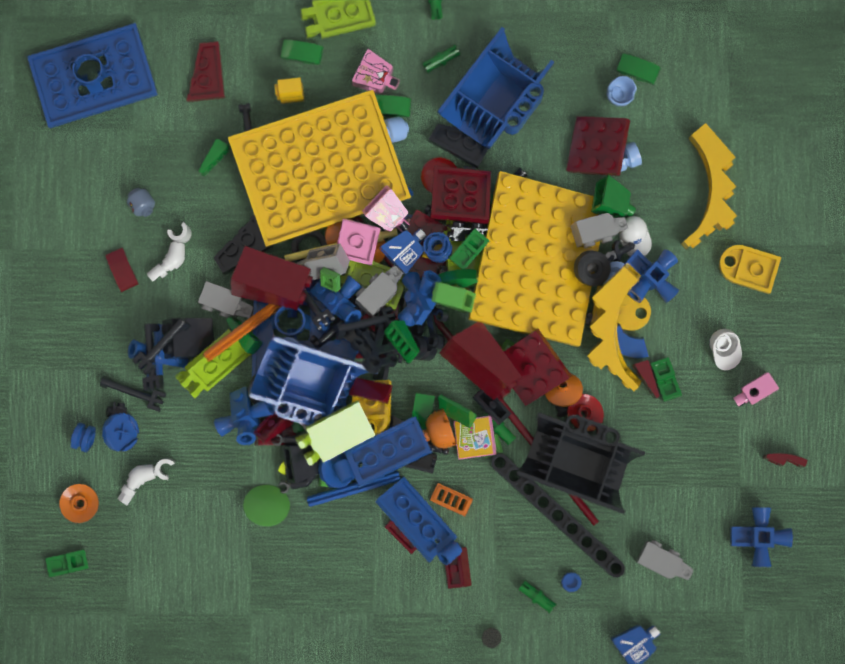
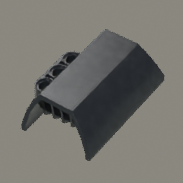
M538 413L537 432L528 456L516 475L625 514L626 510L622 506L619 489L626 466L633 459L645 456L646 452L620 443V434L617 430L584 417L571 415L565 418L564 421ZM570 419L577 421L578 426L576 429L569 427ZM588 426H593L596 429L594 436H590L587 433ZM608 432L614 436L612 443L606 441L605 436Z

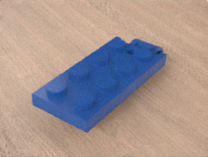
M414 416L344 451L343 453L347 459L338 461L333 467L341 484L348 483L356 478L357 485L360 488L432 453V450L417 417Z
M405 477L400 479L375 501L429 563L438 555L439 560L443 564L449 565L462 553L460 545L454 541L457 539V536Z

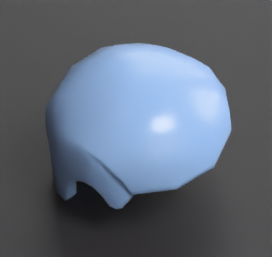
M619 76L613 79L607 87L608 100L617 107L626 106L634 99L637 87L633 79L627 76Z

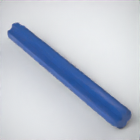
M394 471L360 488L356 482L342 488L328 490L308 496L307 502L312 507L398 482L400 475L398 471Z

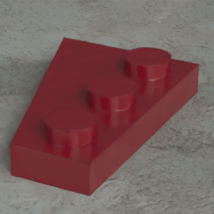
M219 41L200 43L187 102L225 98Z

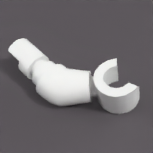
M184 222L181 224L183 232L179 236H175L172 230H167L173 242L170 243L168 253L165 255L166 258L162 260L163 263L157 264L147 273L152 282L159 276L164 278L169 270L178 269L185 260L184 243L188 242L192 235L190 227Z
M163 458L156 466H153V464L136 466L128 474L127 485H123L121 488L122 492L117 499L123 504L128 505L136 493L135 489H139L145 482L155 479L156 476L160 479L168 480L169 476L161 471V466L164 463L172 466L176 462L171 458Z

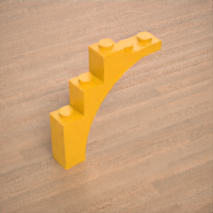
M706 123L690 136L689 141L698 151L706 169L709 186L708 201L705 214L697 230L681 243L685 249L690 246L693 249L701 242L700 237L704 234L709 236L716 230L713 226L719 231L723 228L729 229L735 224L733 220L737 217L725 203L726 200L734 195L733 190L736 188V185L722 171L723 169L726 172L734 165L732 161L736 157Z
M627 262L592 297L594 304L599 309L605 311L590 326L593 335L602 340L590 350L587 356L595 367L598 366L602 369L607 365L613 375H617L622 379L621 381L626 388H631L635 391L640 386L641 380L628 368L622 356L617 335V320L622 301L628 291L641 277Z

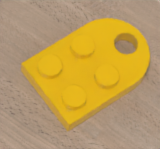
M734 245L725 250L721 255L719 269L722 276L729 282L770 294L781 257L744 245ZM728 256L732 257L735 262L731 267L727 266L724 261Z
M597 286L596 292H597L602 286ZM627 293L619 310L617 325L620 324L622 329L626 331H636L645 326L651 315V307L647 299L644 297L642 302L638 303ZM593 304L591 324L605 311L599 309L595 304ZM639 308L644 309L646 312V316L643 319L636 316V310Z
M374 380L375 382L391 385L390 380ZM391 395L388 404L352 397V403L358 400L369 423L374 424L375 436L388 430L391 419Z

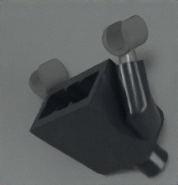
M278 434L277 436L281 440L279 443L273 442V444L278 446L281 443H285V445H282L287 478V480L279 482L278 485L285 484L287 488L281 489L280 492L287 493L289 488L294 490L308 487L319 474L318 468L321 458L309 466L303 454L313 451L311 444L301 449L295 439L299 435H286L283 437L281 434Z

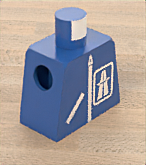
M420 228L412 235L408 230H405L379 249L405 275L424 252V248L420 243L427 236Z
M636 625L610 639L628 664H643L657 649L652 640L661 634L654 625L646 631L640 625Z

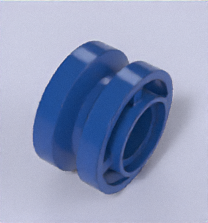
M441 232L431 233L425 238L423 243L426 255L433 262H444L452 254V244L449 238ZM437 244H442V248L440 250H434V247Z
M79 422L71 436V448L77 450L81 447V451L87 453L94 443L96 428L94 426L86 428L84 423Z

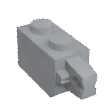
M609 213L579 220L570 225L577 247L584 246V249L595 246V242L601 241L602 244L611 242L614 236L628 228L625 217L613 218Z
M335 244L309 250L306 259L296 264L311 268V276H313V280L320 279V270L324 267L340 275L346 273L350 260L341 244Z
M394 266L386 273L375 274L369 281L371 284L366 289L363 287L358 291L355 303L370 317H374L396 294L397 283L404 273L397 266Z
M206 281L198 303L202 305L201 309L208 312L213 310L219 311V315L225 318L231 316L235 318L236 316L250 318L254 307L243 302L241 297L233 296L231 290Z
M652 540L651 543L645 541L635 562L669 579L675 576L687 580L690 579L694 570L682 562L683 559L679 558L680 553L669 549V551L662 549V544Z

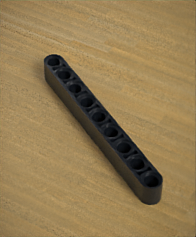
M497 454L492 458L491 467L608 575L617 578L624 574L625 566L623 562L534 481L521 476L515 482L509 479V473L513 470L518 471L520 468L507 456ZM501 457L505 460L503 468L495 466L494 461L496 458ZM527 483L531 484L534 488L533 493L530 495L525 494L523 491V487ZM540 497H545L548 500V505L545 508H541L538 505ZM555 510L562 512V518L559 521H555L552 517V513ZM570 523H574L577 527V531L574 534L567 532V526ZM585 536L591 539L589 547H583L581 544V540ZM602 549L606 556L603 560L599 561L596 558V552ZM613 563L620 565V571L616 574H613L610 570Z

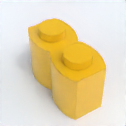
M301 77L278 79V84H274L277 100H281L282 104L305 101Z

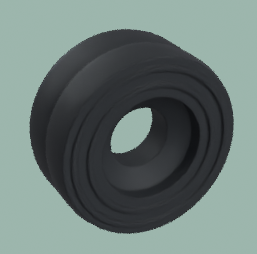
M585 251L575 260L574 273L576 278L583 284L598 286L604 283L610 275V262L601 252ZM590 263H595L597 266V270L593 274H590L587 270Z

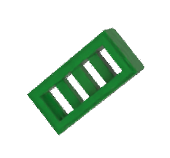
M215 139L198 170L200 175L203 177L207 175L231 150L229 144Z
M228 317L226 320L232 331L242 324L236 318ZM251 331L238 340L245 352L249 354H255L263 344Z
M405 321L391 322L384 332L405 361L411 363L420 351Z

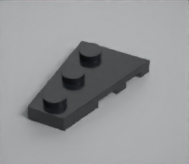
M437 124L428 140L431 144L471 166H476L477 169L489 150L458 128Z
M254 214L250 221L244 227H241L238 231L239 233L231 241H228L214 257L223 275L236 268L245 246L261 252H266L273 247V245L265 247Z

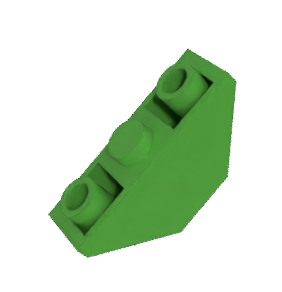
M436 282L431 301L462 313H471L476 293Z

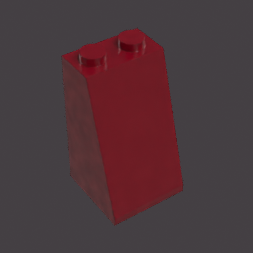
M245 246L231 278V294L241 298L297 310L299 304H303L305 301L306 293L304 292L306 287L310 288L313 280L311 268Z
M477 322L451 337L439 352L444 359L493 400L499 396L504 398L510 394L511 390L518 385L517 381L522 377L481 322Z

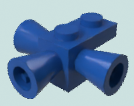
M664 249L658 260L652 263L639 250H635L624 262V264L628 262L641 275L639 281L628 291V295L634 301L641 303L648 290L657 289L664 302L667 303L679 292L678 288L665 280L670 275L667 270L678 263L677 257L669 250Z
M425 271L422 280H420V275L417 272H409L403 276L402 284L408 290L404 297L407 306L398 314L399 320H404L407 326L422 325L436 303L431 301L432 293L436 282L441 283V278L435 272Z
M348 275L338 292L321 286L320 280L310 290L326 306L321 310L322 312L328 309L333 317L336 315L345 323L361 319V312L355 309V305L348 299L363 287L350 275ZM327 317L326 320L330 324L331 321ZM321 321L319 324L322 326V329L326 331L328 326L325 327V325Z
M158 324L160 331L154 332V346L163 338L162 324ZM137 340L130 342L128 347L130 359H134L140 351L147 355L146 343L144 344ZM162 349L155 357L156 375H163V365L185 368L188 364V359H165Z
M245 386L230 393L231 416L216 418L214 424L220 436H224L234 428H237L236 441L241 445H250L256 440L254 430L260 425L259 417L274 415L275 411L271 403L259 401L252 406L248 395V388Z
M752 507L755 527L730 526V546L755 547L752 566L771 567L768 547H774V544L792 547L793 532L791 528L774 531V528L768 527L771 508Z

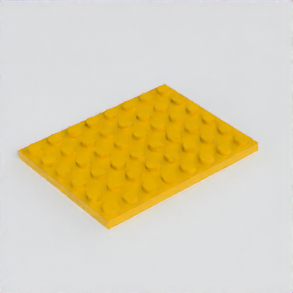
M374 90L228 137L265 247L342 222L343 218L351 219L363 215L362 210L386 185L391 188L400 202L411 198Z
M500 171L497 176L487 225L488 231H486L485 235L490 241L482 250L478 269V282L475 283L474 288L476 297L468 319L528 335L539 329L545 339L579 347L581 345L592 286L583 284L576 278L574 263L576 258L585 251L592 250L598 252L600 241L595 242V246L584 249V246L577 247L570 225L579 220L598 216V214L591 212L594 196Z

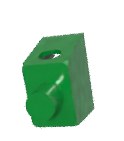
M610 175L596 182L591 212L598 215L609 213L613 218H621L625 215L633 216L636 207L629 204L630 191Z

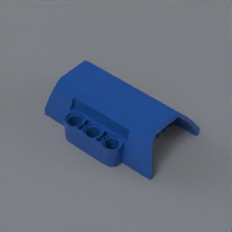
M501 27L440 107L438 114L466 135L490 149L504 130L510 135L517 134L541 103L544 89L539 83L553 66L554 61L551 60L545 69L534 72L513 56L507 42L505 28ZM537 92L539 96L535 97L532 96L530 93ZM525 106L528 110L521 111L519 107ZM515 121L517 125L511 126L508 122Z
M273 335L257 371L249 396L271 403L279 417L309 426L345 407L349 391L356 378L368 372L364 369L362 363ZM286 403L285 407L278 408L280 404ZM299 409H304L302 413H296ZM322 414L320 418L314 419L316 415Z

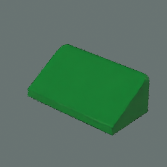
M439 395V410L444 408L448 417L470 428L477 417L476 414L446 396Z

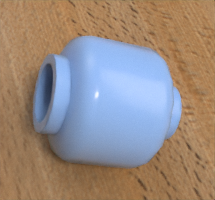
M397 116L384 120L392 143L402 141L407 137L409 126L401 117Z

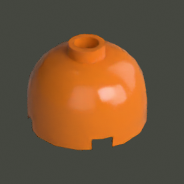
M444 408L432 413L427 418L426 430L423 431L427 441L431 440L435 447L442 449L457 445Z

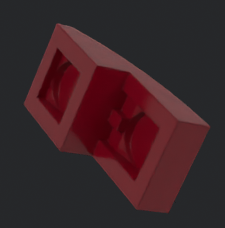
M123 248L105 255L121 292L139 285Z
M773 453L763 456V459L778 466H784L787 461L802 468L808 462L807 459L791 454Z

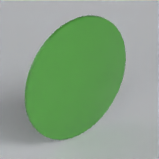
M273 485L257 486L245 496L243 502L244 513L251 522L257 525H277L289 513L290 501L286 493H281V489Z

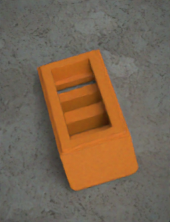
M437 483L430 501L466 516L473 499ZM441 489H443L445 491L443 493L441 500L439 501L437 500V497ZM448 492L452 493L448 503H444ZM455 495H456V496H458L459 498H458V500H457V502H456L455 507H452L451 504H452V502H453V500H454V497H455ZM462 499H465L466 501L462 510H459L458 508Z

